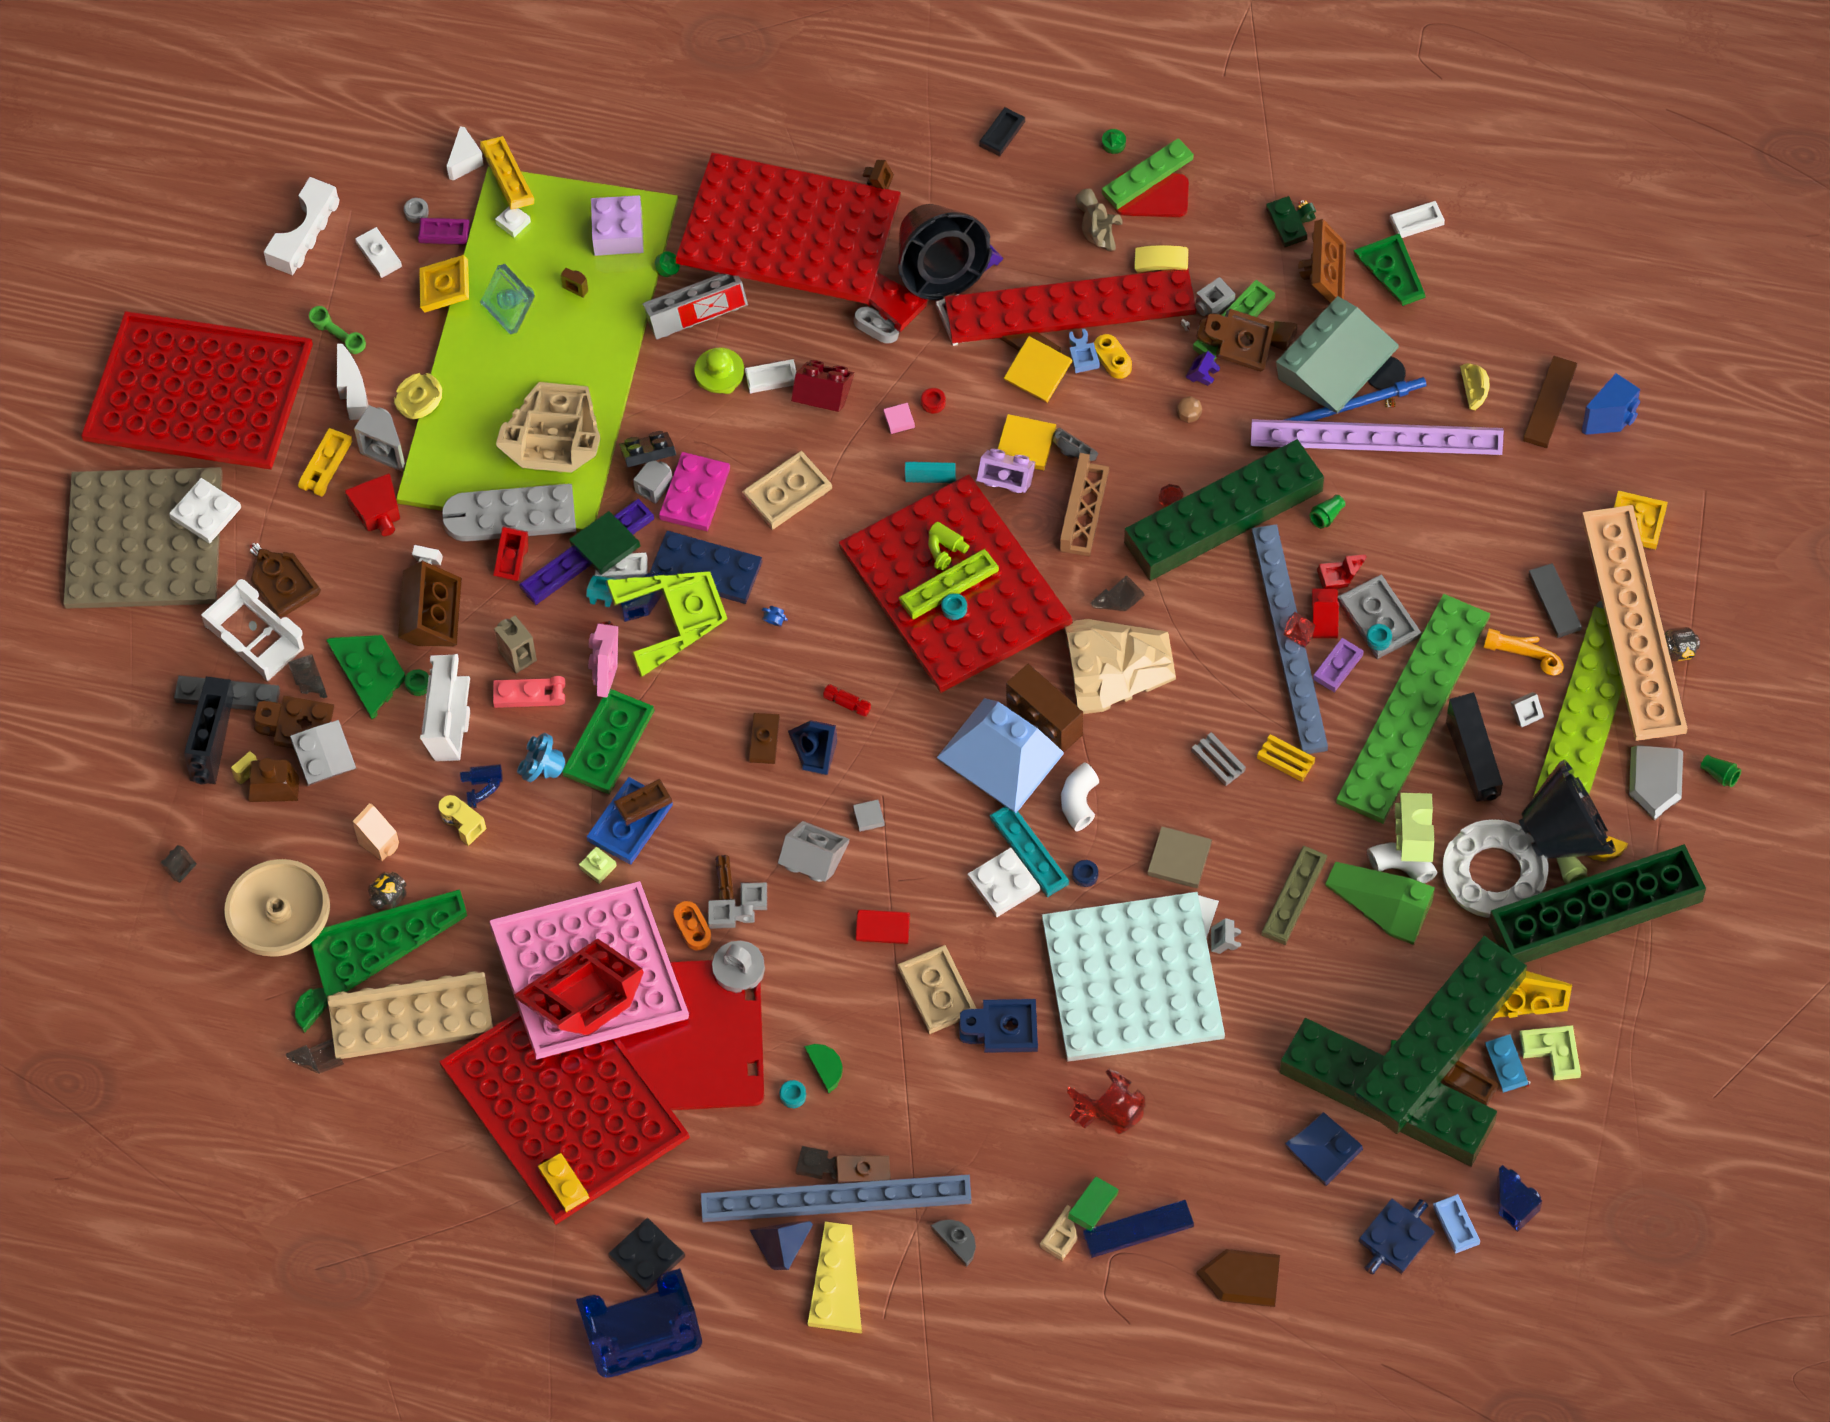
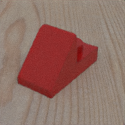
M506 526L502 527L493 576L515 581L520 580L524 555L528 553V531Z
M1312 589V638L1338 639V589Z

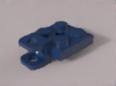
M1036 999L983 1000V1009L963 1010L960 1013L959 1022L960 1041L967 1044H984V1053L1038 1052ZM1007 1021H1012L1013 1025L1018 1027L1014 1028L1013 1031H1008L1003 1026L1007 1025Z

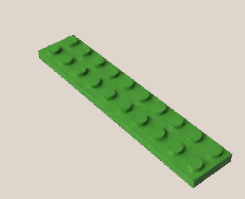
M1443 594L1343 785L1336 804L1384 824L1490 618V613Z

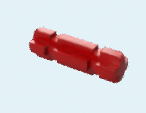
M828 684L824 689L823 697L825 699L835 700L836 704L851 711L857 710L859 715L867 716L871 710L870 702L863 699L860 701L859 697L842 689L838 691V687Z

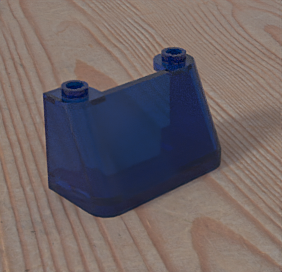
M681 1268L666 1272L658 1278V1292L606 1307L604 1299L598 1295H589L576 1299L599 1375L606 1378L618 1376L691 1354L701 1347L702 1337L695 1309Z

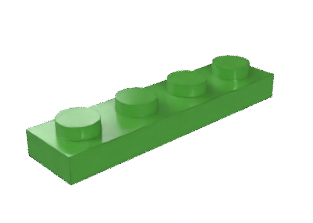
M1178 138L1103 187L1102 195L1117 210L1192 161L1194 154Z
M1255 280L1228 309L1257 317L1275 299V293L1258 280ZM1199 340L1193 344V350L1201 355L1209 351L1215 356L1214 361L1216 360L1218 346L1214 347Z

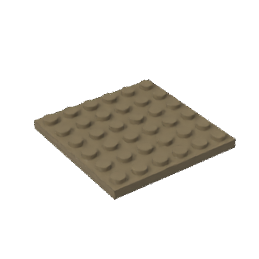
M222 468L72 472L64 591L65 609L214 604L217 601L220 532L209 544L172 520L169 513L200 478L222 491Z

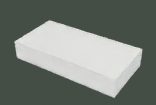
M1436 201L1392 214L1389 218L1395 233H1400L1402 238L1442 226L1445 221Z
M794 359L745 368L749 392L755 393L793 386L796 374Z

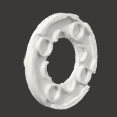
M1483 820L1466 826L1450 841L1443 859V879L1448 892L1461 907L1478 916L1489 918L1490 912L1493 909L1543 893L1548 876L1547 858L1544 855L1537 856L1531 845L1534 839L1528 833L1525 834L1521 826L1504 820ZM1488 848H1500L1510 852L1520 865L1521 874L1519 880L1509 890L1498 893L1482 889L1479 884L1472 880L1469 872L1470 862L1477 853Z

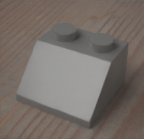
M369 405L354 428L360 454L404 472L405 462L401 444L391 414L383 408H375Z
M339 720L290 736L307 786L356 769Z
M802 821L785 836L778 864L785 866L788 871L809 875V878L814 881L826 882L834 874L850 839Z

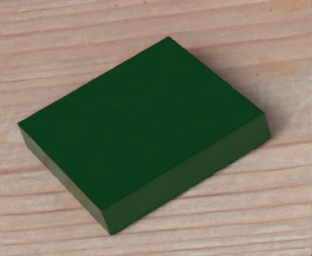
M610 511L569 539L570 544L600 575L641 547L640 541Z

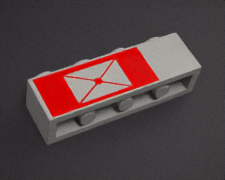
M719 274L643 303L649 327L656 339L667 337L672 333L691 328L696 324L714 319L731 311H736L748 305L739 276Z

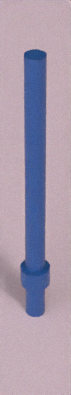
M1424 377L1408 382L1403 380L1394 383L1392 387L1353 398L1338 413L1393 396L1402 397L1408 395L1410 391L1426 387V380ZM1323 407L1284 420L1315 421L1337 413Z

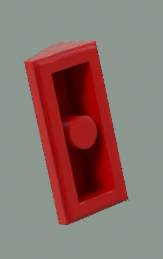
M858 910L856 941L908 944L910 913Z

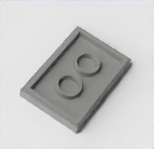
M1382 574L1338 596L1339 604L1365 642L1368 629L1375 624L1386 625L1391 630L1392 642L1387 649L1377 651L1370 648L1377 659L1421 637V631Z

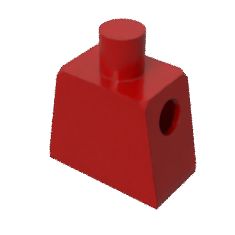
M389 473L345 490L350 508L367 531L379 528L382 536H389L395 532L396 529L393 522L400 519V514Z

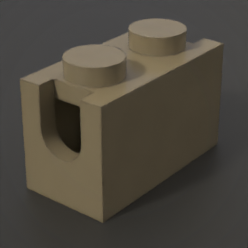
M516 615L511 617L510 620H502L494 628L498 651L515 674L537 661L533 637Z

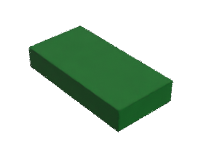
M1095 1176L1069 1212L1068 1219L1092 1231L1118 1195L1119 1189Z

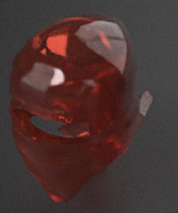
M1110 1068L1106 1071V1074L1111 1079L1112 1084L1099 1100L1091 1099L1086 1093H1079L1072 1087L1067 1089V1093L1075 1103V1107L1069 1117L1075 1123L1079 1122L1083 1128H1086L1097 1118L1111 1125L1117 1134H1122L1135 1126L1144 1115V1108L1146 1107L1145 1096L1138 1089L1134 1093H1130L1128 1088L1132 1081L1118 1072L1112 1071Z

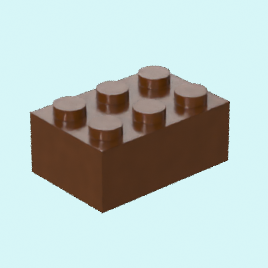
M1029 663L1006 682V707L1038 728L1063 753L1083 736V711Z

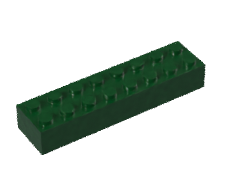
M1296 439L1124 529V544L1148 579L1152 581L1323 492L1324 476L1299 440Z
M1685 844L1493 909L1490 912L1488 925L1498 946L1521 962L1527 963L1703 902L1706 887Z
M1483 936L1355 1091L1354 1104L1395 1134H1398L1522 983L1526 976L1527 965L1486 936Z
M1304 1018L1281 1059L1280 1074L1376 1120L1355 1105L1354 1098L1355 1091L1383 1059L1384 1055L1312 1020ZM1439 1083L1400 1132L1472 1167L1495 1124L1497 1110Z

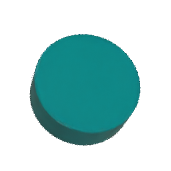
M949 594L942 600V613L946 618L958 620L967 613V601L962 595Z
M1375 624L1368 629L1366 642L1373 650H1385L1392 642V632L1386 625Z
M790 1080L781 1086L779 1094L784 1106L798 1108L804 1104L806 1089L801 1082Z

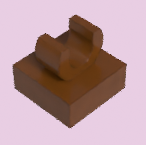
M876 160L874 168L865 167L862 176L869 177L868 185L880 189H889L894 174L886 160Z

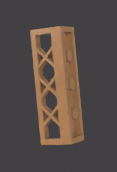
M1080 453L1060 538L1061 552L1089 557L1109 474L1108 466L1090 463V454ZM1088 472L1103 474L1102 479L1092 484L1087 478ZM1093 492L1097 497V501L1087 505L1083 500V496ZM1088 513L1092 522L1082 527L1078 522V518ZM1083 535L1087 540L1086 548L1073 546V539Z

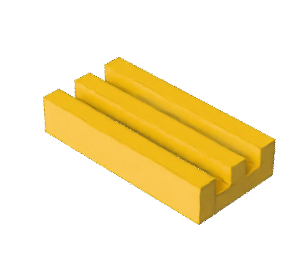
M1271 734L1257 754V759L1301 782L1315 762V757ZM1267 751L1270 752V753H1272V754H1274V755H1276V756H1278V757H1280L1283 761H1285V762H1287V763H1291V764H1293V765H1295V766H1297V767L1303 769L1302 772L1299 771V770H1297V769H1295L1294 767H1292V766H1290V765H1288V764H1286V763H1284V762H1282V761H1280V760H1278V759H1276V758H1274V757L1268 755V754H1267Z

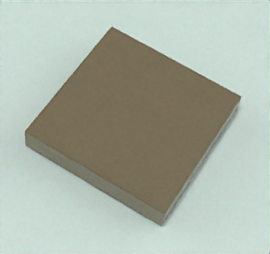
M1161 827L1148 869V876L1198 889L1212 839Z

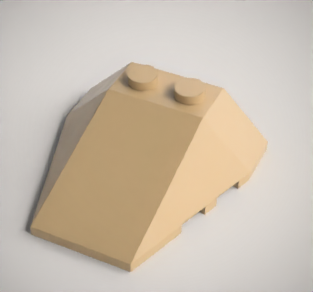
M539 382L524 399V404L521 408L515 409L512 413L513 417L509 422L503 423L496 442V446L522 468L572 473L596 456L600 442V434L597 429L589 388L587 386Z

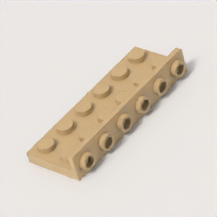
M473 971L456 977L442 976L430 981L416 980L404 985L390 984L385 988L378 989L364 988L359 992L352 993L338 992L333 996L327 997L336 1060L473 1039L493 1028L484 972L478 973Z

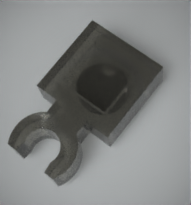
M802 1146L796 1174L823 1179L825 1172L836 1179V1171L834 1169L835 1157L828 1159V1151Z

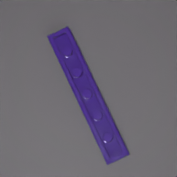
M639 499L615 515L633 535L654 520L653 513ZM572 546L520 583L519 586L526 596L537 605L591 566V564Z

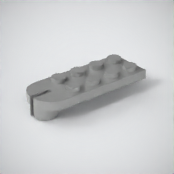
M572 484L456 494L449 498L443 507L444 530L449 536L459 541L500 539L503 526L528 531V536L576 532Z

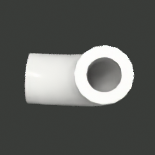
M1086 762L1078 766L1067 777L1061 792L1062 811L1075 831L1084 829L1095 817L1094 812L1087 804L1086 797L1088 792L1099 784V779L1092 767Z
M1394 842L1376 845L1367 849L1369 861L1376 871L1381 872L1391 868L1400 869L1406 872L1411 879L1424 884L1437 875V870L1432 862L1401 861V850H1396V843Z

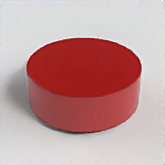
M929 388L922 393L921 406L924 411L936 414L945 408L946 397L942 390Z

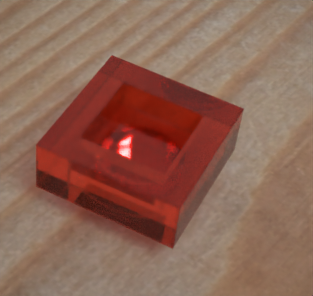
M1294 612L1289 616L1283 635L1305 648L1310 643L1315 624Z

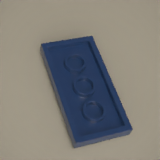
M666 531L651 568L650 577L711 572L719 597L746 604L760 570L762 557Z

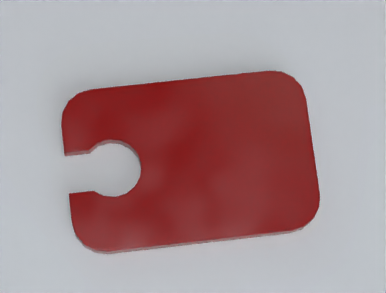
M1122 172V173L1118 174L1117 177H1116V179H1117L1118 177H1120L1121 175H1123L1124 173H1126V172ZM1172 173L1121 208L1115 209V211L1123 216L1182 217L1188 210V178L1183 174Z

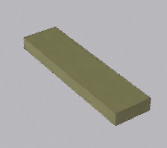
M1303 845L1262 930L1261 936L1283 945L1287 944L1327 860L1326 854Z

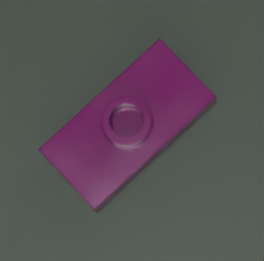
M420 218L418 241L419 243L467 245L470 227L469 219Z

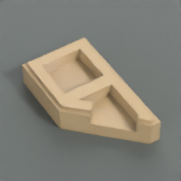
M1069 1205L1065 1207L1040 1243L1042 1249L1061 1261L1064 1260L1077 1241L1074 1222L1068 1219V1214L1071 1211Z

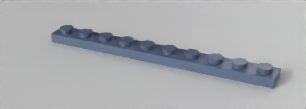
M1275 524L1252 528V537L1300 747L1307 754L1328 751L1327 739L1278 527Z
M970 1175L701 1193L703 1222L972 1204Z

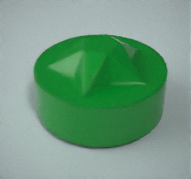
M1118 129L1106 131L1102 136L1103 149L1110 154L1122 152L1126 147L1125 134Z
M665 251L655 259L656 270L663 277H671L679 271L680 264H676V255L674 253Z

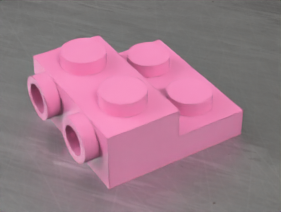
M598 624L595 634L591 633L589 638V648L593 649V654H590L588 668L592 669L593 685L597 686V696L608 697L618 664V626Z

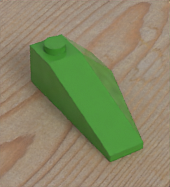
M1335 862L1326 882V886L1348 904H1353L1361 910L1366 918L1375 921L1389 936L1413 945L1433 902L1435 887L1411 878Z

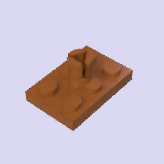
M1324 219L1314 221V232H1312L1313 253L1311 254V259L1299 261L1298 269L1304 268V271L1299 272L1302 279H1310L1312 286L1326 300L1332 303L1337 296L1344 299L1346 242Z

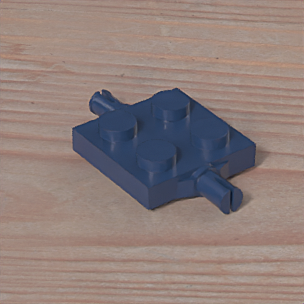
M1391 1199L1359 1238L1358 1242L1368 1248L1374 1256L1364 1267L1367 1272L1371 1268L1369 1273L1374 1275L1375 1271L1383 1263L1391 1266L1402 1275L1434 1235L1435 1231L1422 1222L1420 1218L1421 1214L1428 1208L1426 1202L1423 1204L1424 1200L1419 1199L1412 1210L1401 1206L1394 1199Z

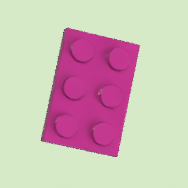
M682 452L659 514L660 520L708 532L730 471V464Z

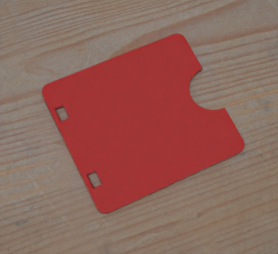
M713 960L670 962L686 1004L689 1018L618 1038L671 1110L758 1106L763 1102L765 1094L761 981L754 987L755 1001L745 1000V989L741 990L742 992L736 993L728 991L718 984L713 974ZM757 1062V1076H748V1064Z

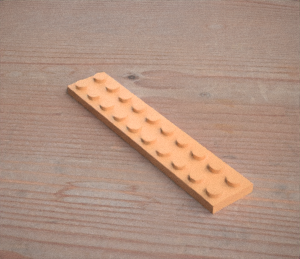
M1633 505L1583 512L1582 520L1635 741L1686 734L1685 716Z

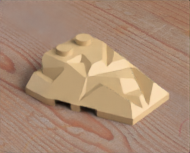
M1092 619L1076 620L1064 628L1074 678L1076 706L1083 711V714L1104 712L1110 709L1111 705L1121 700L1126 702L1132 699V695L1143 690L1149 692L1176 680L1169 634L1166 631Z

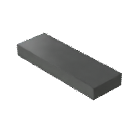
M1553 563L1529 570L1530 580L1557 638L1581 631V623Z

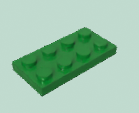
M610 689L608 697L601 699L562 771L563 776L610 795L655 711L654 706Z

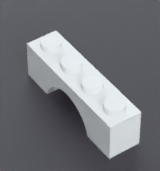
M312 177L308 179L298 195L301 208L307 214L304 222L291 232L275 233L264 251L268 266L293 275L296 269L303 265L307 251L314 247L320 230H324L329 215L339 205L336 187Z

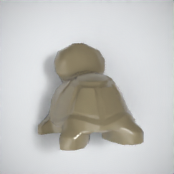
M1092 189L1081 190L1076 195L1075 203L1079 210L1085 212L1082 221V231L1085 238L1098 247H1103L1108 251H1115L1116 246L1112 235V224L1122 225L1121 216L1107 214L1103 203H1098Z

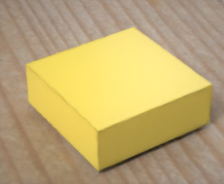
M251 751L231 767L234 779L240 785L250 778L251 761L257 760Z

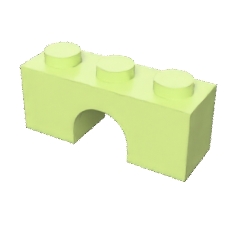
M1401 793L1400 803H1395V834H1399L1396 835V850H1401V861L1433 862L1434 825H1432V794Z

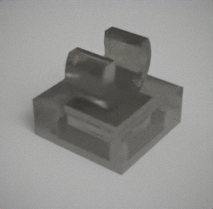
M177 845L161 861V865L174 881L180 883L197 863L184 847Z

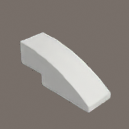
M337 344V389L340 399H347L349 419L360 420L369 406L363 379L351 354L343 344Z

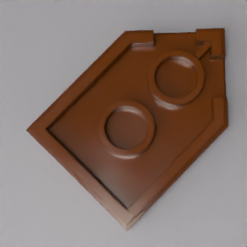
M266 549L258 550L257 562L251 581L278 617L286 616L319 595L321 589L294 553L283 552L282 554L269 552Z
M1226 1249L1196 1272L1214 1291V1294L1220 1301L1275 1307L1280 1255Z

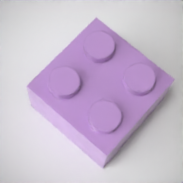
M640 195L591 198L592 240L595 256L644 253Z

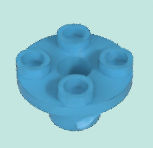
M542 733L538 737L532 736L526 748L528 750L526 758L521 761L517 769V773L522 775L523 780L533 782L540 773L544 774L546 779L549 777L557 778L562 773L565 766V758L561 751L552 749L553 738L551 735Z

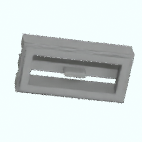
M1212 732L1207 735L1206 739L1203 738L1198 745L1195 744L1192 747V752L1225 786L1245 772L1246 767ZM1210 743L1225 757V759L1236 769V771L1223 759V757L1210 745ZM1202 749H1205L1216 760V762L1230 774V776L1227 777L1225 773L1202 751Z

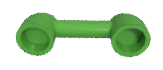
M316 306L310 310L309 319L312 325L318 330H327L345 343L351 354H358L365 349L366 341L363 335L357 332L348 334L331 322V317L325 307Z

